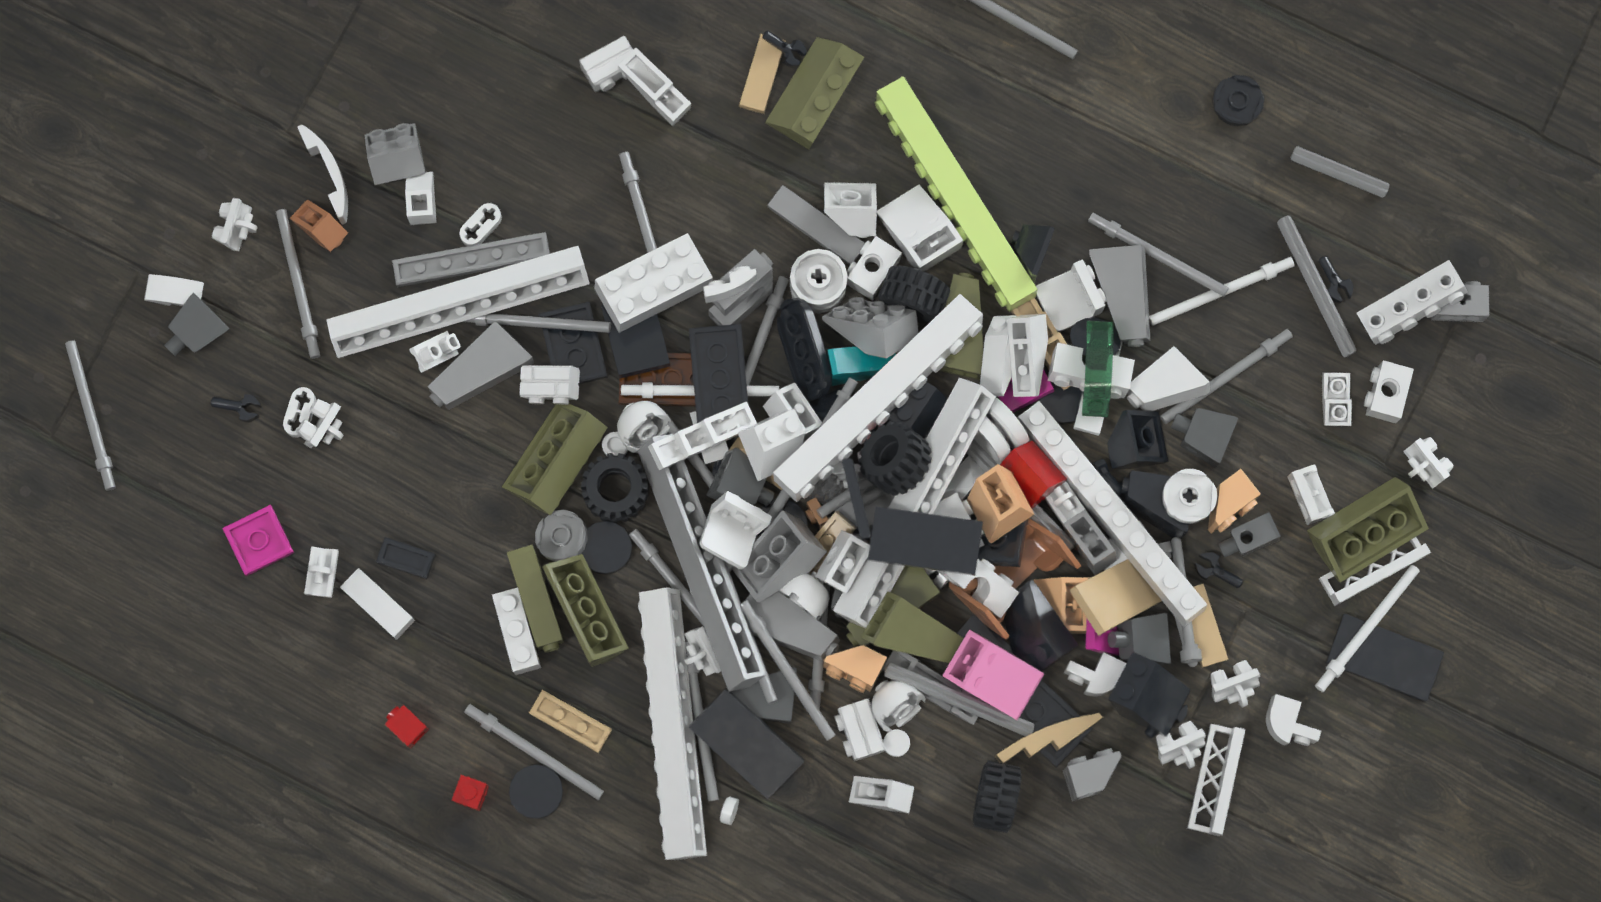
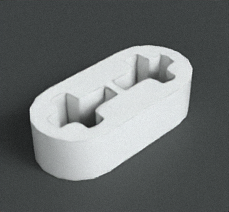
M492 203L482 205L460 229V237L464 245L482 244L500 224L502 219L500 209ZM486 211L488 213H492L494 211L495 219L493 221L491 219H488L484 224H482V222L485 220L484 213ZM479 226L480 228L476 231L477 238L471 237L467 240L468 235L466 232L468 230L473 232Z
M301 387L296 389L290 398L283 426L285 431L292 437L298 438L301 436L296 433V430L293 431V428L289 425L290 422H295L298 414L300 415V423L303 420L311 422L313 416L309 410L316 397L308 388ZM307 394L310 402L304 403L302 410H299L301 404L297 399Z

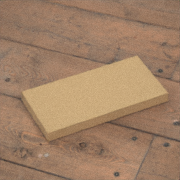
M1128 559L1070 589L1071 594L1098 636L1162 601Z

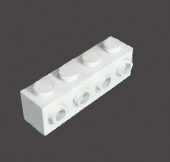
M1450 260L1360 310L1357 312V315L1375 345L1378 343L1384 344L1392 340L1394 334L1402 329L1407 331L1418 324L1417 321L1425 316L1429 318L1438 314L1441 311L1440 308L1446 304H1455L1464 298V294L1468 293Z

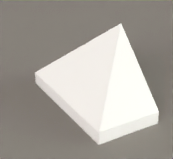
M970 456L957 468L941 498L942 500L957 493L961 501H963L970 494L976 479L985 473Z

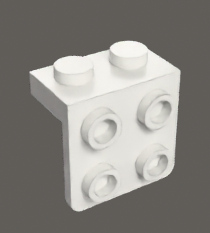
M1083 259L1073 263L1070 271L1036 286L1038 289L1036 296L1057 332L1074 326L1076 322L1084 318L1097 316L1105 308L1106 297L1101 288H1096L1093 281L1095 279L1094 272L1090 265H1085Z
M727 491L711 505L701 536L700 546L738 569H744L748 564L756 535L770 525L772 516L765 513L759 507L744 501L738 495Z

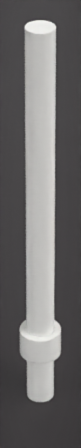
M1288 257L1274 264L1271 262L1261 266L1260 270L1224 284L1229 288L1226 295L1265 279L1267 281L1276 277L1277 273L1294 267L1293 259ZM1210 290L1150 315V324L1152 326L1222 296Z
M642 382V385H621V395H642V398H653V396H694V385H653V382ZM747 386V395L772 396L775 391L779 390V386Z
M1411 565L1336 660L1332 659L1327 665V671L1315 685L1319 691L1324 692L1334 678H1339L1343 673L1346 663L1420 572L1417 567Z

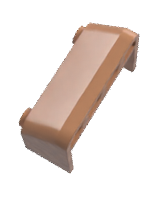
M1028 518L1020 567L995 566L994 572L998 576L1002 573L1014 582L1012 587L1016 589L1037 568L1042 571H1052L1058 568L1063 560L1076 569L1081 564L1059 536ZM977 577L972 579L965 589L949 581V588L987 627L1004 639L1009 637V634L1000 624L1006 612L1002 618L993 615L987 607L972 598L978 586Z

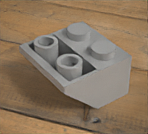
M415 123L399 124L395 128L387 130L376 129L369 134H365L367 159L375 185L425 174L424 161Z
M1110 748L1097 752L1093 755L1094 759L1087 760L1086 756H1082L1068 762V766L1063 770V774L1072 801L1096 795L1104 790L1121 758L1120 751L1113 753Z

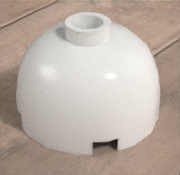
M650 401L631 403L624 408L617 423L618 436L630 452L638 453L637 450L651 437L666 435L670 429L667 423L668 421L671 422V420L656 403Z
M814 571L811 575L807 573L795 577L779 590V592L817 620L821 618L828 607L829 593L823 585L825 582L815 577L817 573Z
M885 680L876 687L871 707L877 723L884 731L889 732L891 731L889 726L896 724L899 728L910 721L920 711L919 702L921 700L925 702V696L920 690L904 682Z

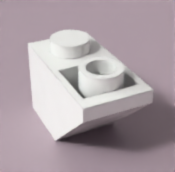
M425 172V174L406 178V211L410 225L436 223L433 172Z

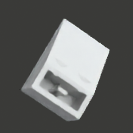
M917 185L877 210L878 217L913 268L925 272L962 248L963 239L948 217L920 185Z

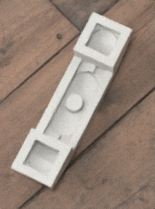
M300 125L298 126L299 132L311 157L319 153L323 157L337 191L328 194V197L341 224L347 222L348 196L341 171L323 141L310 129Z

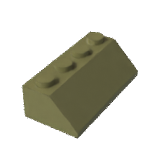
M817 37L765 123L805 148L810 149L860 66L864 56L842 43Z
M556 404L502 488L537 510L551 515L559 506L560 500L573 484L575 477L582 466L588 461L590 454L601 441L608 427L588 411L571 404Z
M1394 477L1308 529L1307 532L1317 553L1335 578L1341 583L1429 528L1410 486Z
M583 554L543 566L591 667L609 662L629 649Z

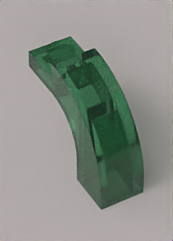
M1087 321L1082 416L1108 417L1113 365V322Z

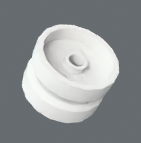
M815 249L805 252L797 258L791 269L790 290L792 297L804 299L810 305L813 313L831 311L840 304L845 296L848 276L844 263L837 255L827 250ZM816 280H821L822 283L817 284Z
M995 398L973 438L999 465L1011 452L1010 447L1014 449L1029 442L1028 434L1022 424L998 398Z

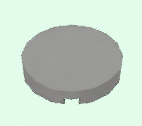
M567 510L553 511L551 515H548L539 522L535 532V543L542 555L554 562L580 555L588 541V530L584 521L575 513Z

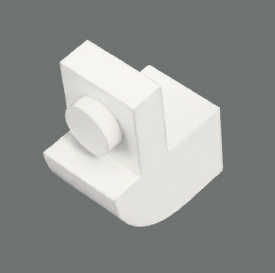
M1103 653L1094 671L1070 660L1064 674L1069 675L1067 679L1081 686L1083 682L1088 684L1083 694L1102 696L1114 689L1127 663Z
M1275 694L1271 697L1266 714V725L1271 736L1282 745L1289 744L1291 737L1295 738L1294 742L1305 746L1318 742L1321 734L1320 730L1296 723L1301 702Z

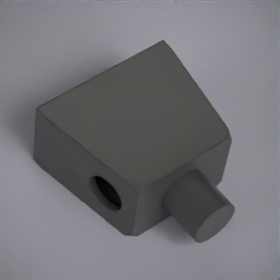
M193 292L168 325V328L175 335L164 346L174 356L186 346L195 353L225 333L229 327Z
M1196 408L1191 419L1176 414L1171 428L1184 433L1180 444L1182 448L1217 468L1225 453L1238 418Z
M734 448L725 453L707 496L717 500L729 491L753 506L756 501L768 506L774 497V492L763 487L767 478L760 481L757 480L748 456L740 449Z
M1270 512L1230 530L1232 537L1218 543L1224 558L1236 552H1239L1240 556L1244 557L1279 542L1281 536ZM1250 535L1253 540L1245 544L1241 541V537Z
M1167 613L1127 620L1117 626L1118 631H1111L1108 635L1109 646L1119 648V656L1122 661L1128 662L1132 652H1135L1157 662L1161 666L1171 664Z

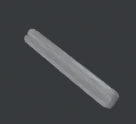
M1295 147L1291 155V160L1377 196L1384 197L1388 192V183L1301 147Z

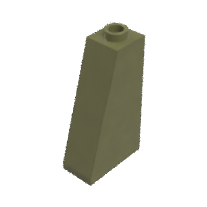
M967 273L953 274L946 307L961 294L981 312L979 280L974 279L973 275ZM982 329L974 337L969 336L957 354L953 355L951 353L945 359L946 363L939 371L980 380L983 360Z
M533 545L507 552L537 649L539 651L544 649V653L559 649V644L564 643Z
M904 566L891 590V593L900 596L918 609H921L941 594L923 568ZM849 622L846 627L850 632L846 636L853 646L864 645L868 647L871 645V643L860 638L865 628Z
M887 591L860 637L878 647L946 663L951 662L964 640L963 637L905 599Z

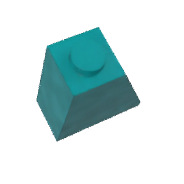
M858 347L828 349L827 357L832 374L831 385L845 384L848 378L855 381L871 379L896 353L888 358L865 354Z

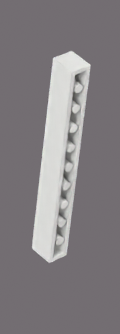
M575 246L327 319V324L336 355L340 358L590 283L579 247Z
M959 294L773 472L774 481L796 502L802 497L804 499L807 498L814 491V485L820 479L826 480L834 471L833 467L839 461L848 459L853 452L852 449L858 443L863 444L871 436L870 431L876 425H883L889 419V413L895 407H902L908 400V395L914 389L919 390L927 382L926 377L933 371L935 373L944 366L946 363L945 359L951 353L953 355L957 354L969 336L974 337L983 327V314Z
M962 378L958 379L926 438L932 452L929 455L932 458L931 463L927 466L929 467L928 472L923 475L924 479L921 483L918 482L913 490L908 489L905 494L899 493L895 495L889 506L890 509L933 514L996 396L982 385ZM867 557L847 594L842 593L833 611L846 620L866 628L887 591L891 592L904 566L868 561Z
M1038 401L1018 416V420L1027 432L1030 441L1033 440L1067 478L1066 482L1077 498L1182 626L1185 627L1203 613L1207 603L1041 402Z
M667 587L639 592L638 608L642 617L641 636L645 647L643 659L647 668L648 679L646 681V688L650 698L649 716L652 720L653 728L651 740L655 748L656 759L654 761V768L658 778L657 796L660 800L661 808L659 820L663 829L664 839L662 849L666 860L707 856L695 735L689 728V725L693 722L688 669L684 661L687 656L680 590Z

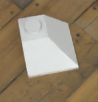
M824 183V213L850 236L860 238L876 236V184Z

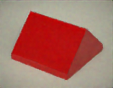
M1033 440L1014 448L1000 464L1012 471L1031 509L1049 496L1054 489L1067 481V478Z

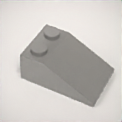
M782 510L753 544L747 566L744 569H738L734 566L732 570L755 601L760 603L782 589L795 577L810 572L827 551L801 519Z

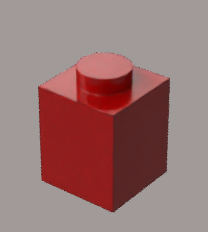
M404 705L401 708L395 707L386 717L388 721L385 725L410 749L430 730Z
M461 775L452 801L480 811L489 785Z

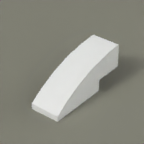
M637 48L618 65V68L635 88L672 126L691 109V103L673 86V82Z
M359 568L340 587L396 640L415 621Z

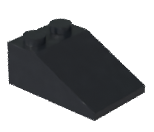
M1031 579L1017 590L1019 594L1007 609L1004 621L1007 633L1009 634L1013 655L1043 672L1077 647L1078 644L1034 580Z

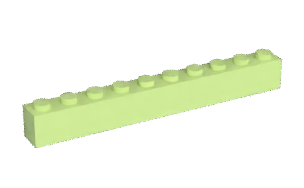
M904 76L878 90L877 101H875L878 111L881 115L886 114L890 121L888 126L894 136L899 135L901 138L903 151L907 157L912 156L916 162L914 166L918 175L921 178H926L929 183L928 190L935 200L939 199L943 205L941 207L942 212L949 220L953 221L956 226L955 229L963 239V242L965 241L968 245V254L975 264L979 263L983 269L981 274L988 285H993L997 292L995 297L1001 307L1006 306L1010 312L1035 298L1038 289Z

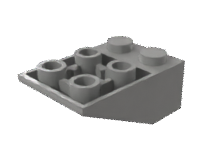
M862 297L851 298L846 304L834 307L831 312L822 316L824 322L865 354L888 358L902 350L918 334L916 310L906 309L903 305H886L882 301H866Z

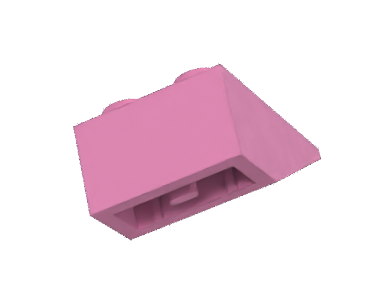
M969 630L945 670L943 677L1018 720L1044 673L985 637Z

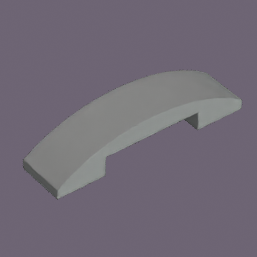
M893 650L882 668L885 672L887 665L893 663L987 703L918 662V659L908 653ZM923 693L930 702L974 725L978 716Z

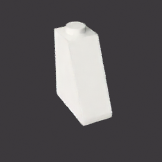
M1173 346L1131 381L1127 399L1136 409L1140 407L1143 411H1154L1208 394L1210 392V382Z

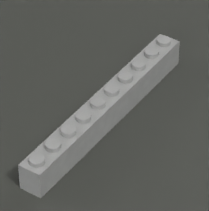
M674 434L651 437L637 451L729 692L751 687L766 676L722 559L700 546L701 536L707 519L688 469L683 460L659 470L648 446Z

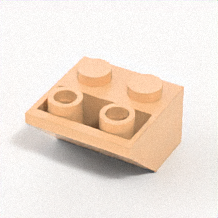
M999 464L976 479L967 498L977 520L983 521L982 529L990 543H993L1034 515L1012 471Z
M1242 469L1238 470L1216 488L1217 502L1214 509L1210 512L1208 531L1211 534L1217 529L1220 533L1237 520L1235 517L1237 514L1243 517L1258 504L1256 498L1261 493Z
M1059 577L1035 579L1034 582L1070 634H1086V616L1071 594L1070 589L1089 578Z
M861 645L826 656L823 668L826 669L828 676L840 681L842 677L850 681L849 686L861 693H864L865 690L871 692L887 657Z

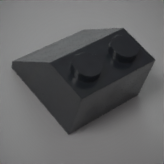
M928 382L919 390L914 389L908 395L909 398L902 407H895L889 413L890 417L885 424L887 425L888 422L892 421L894 423L901 422L924 439L927 438L947 401V398Z

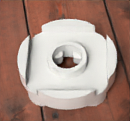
M1183 469L1171 476L1162 492L1163 505L1170 517L1183 523H1196L1205 519L1210 514L1217 502V490L1214 483L1206 477V474L1196 469ZM1187 489H1191L1192 494L1197 495V499H1193L1191 503H1188L1182 496V494L1187 492Z

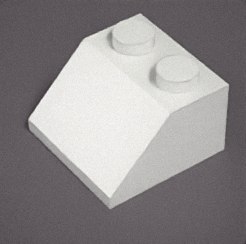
M795 408L775 414L738 432L758 481L773 475V472L804 443L805 432Z

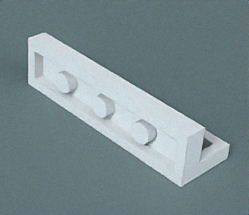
M1416 537L1411 539L1410 542L1414 550L1407 554L1399 552L1397 549L1390 552L1389 564L1385 566L1375 563L1370 564L1367 576L1363 578L1354 576L1347 578L1344 588L1336 593L1328 582V579L1334 577L1332 572L1320 577L1319 580L1332 603L1336 606L1431 553L1426 543L1421 546ZM1395 555L1400 556V558L1394 560ZM1350 580L1356 581L1349 585Z
M1210 724L1187 826L1188 829L1216 836L1223 834L1245 729L1237 727L1231 729ZM1215 731L1229 734L1228 744L1221 750H1218L1213 742ZM1212 747L1215 753L1210 756V751ZM1226 750L1225 758H1223L1221 753ZM1218 756L1223 764L1222 772L1213 777L1207 765L1210 759ZM1205 774H1207L1209 780L1204 782ZM1220 776V781L1218 785L1215 779ZM1212 782L1217 790L1216 798L1207 803L1201 792L1203 786ZM1201 800L1204 805L1198 808L1199 801ZM1215 802L1214 808H1213V811H1212V809L1210 808L1209 805ZM1204 808L1207 809L1211 816L1210 827L1195 824L1197 812Z

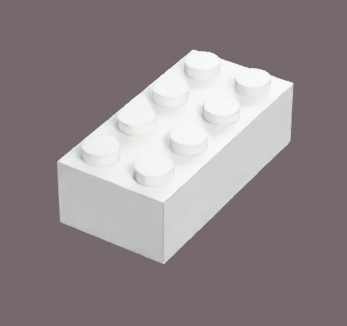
M687 233L595 279L594 289L620 333L704 290V286H709V282H712L713 277Z

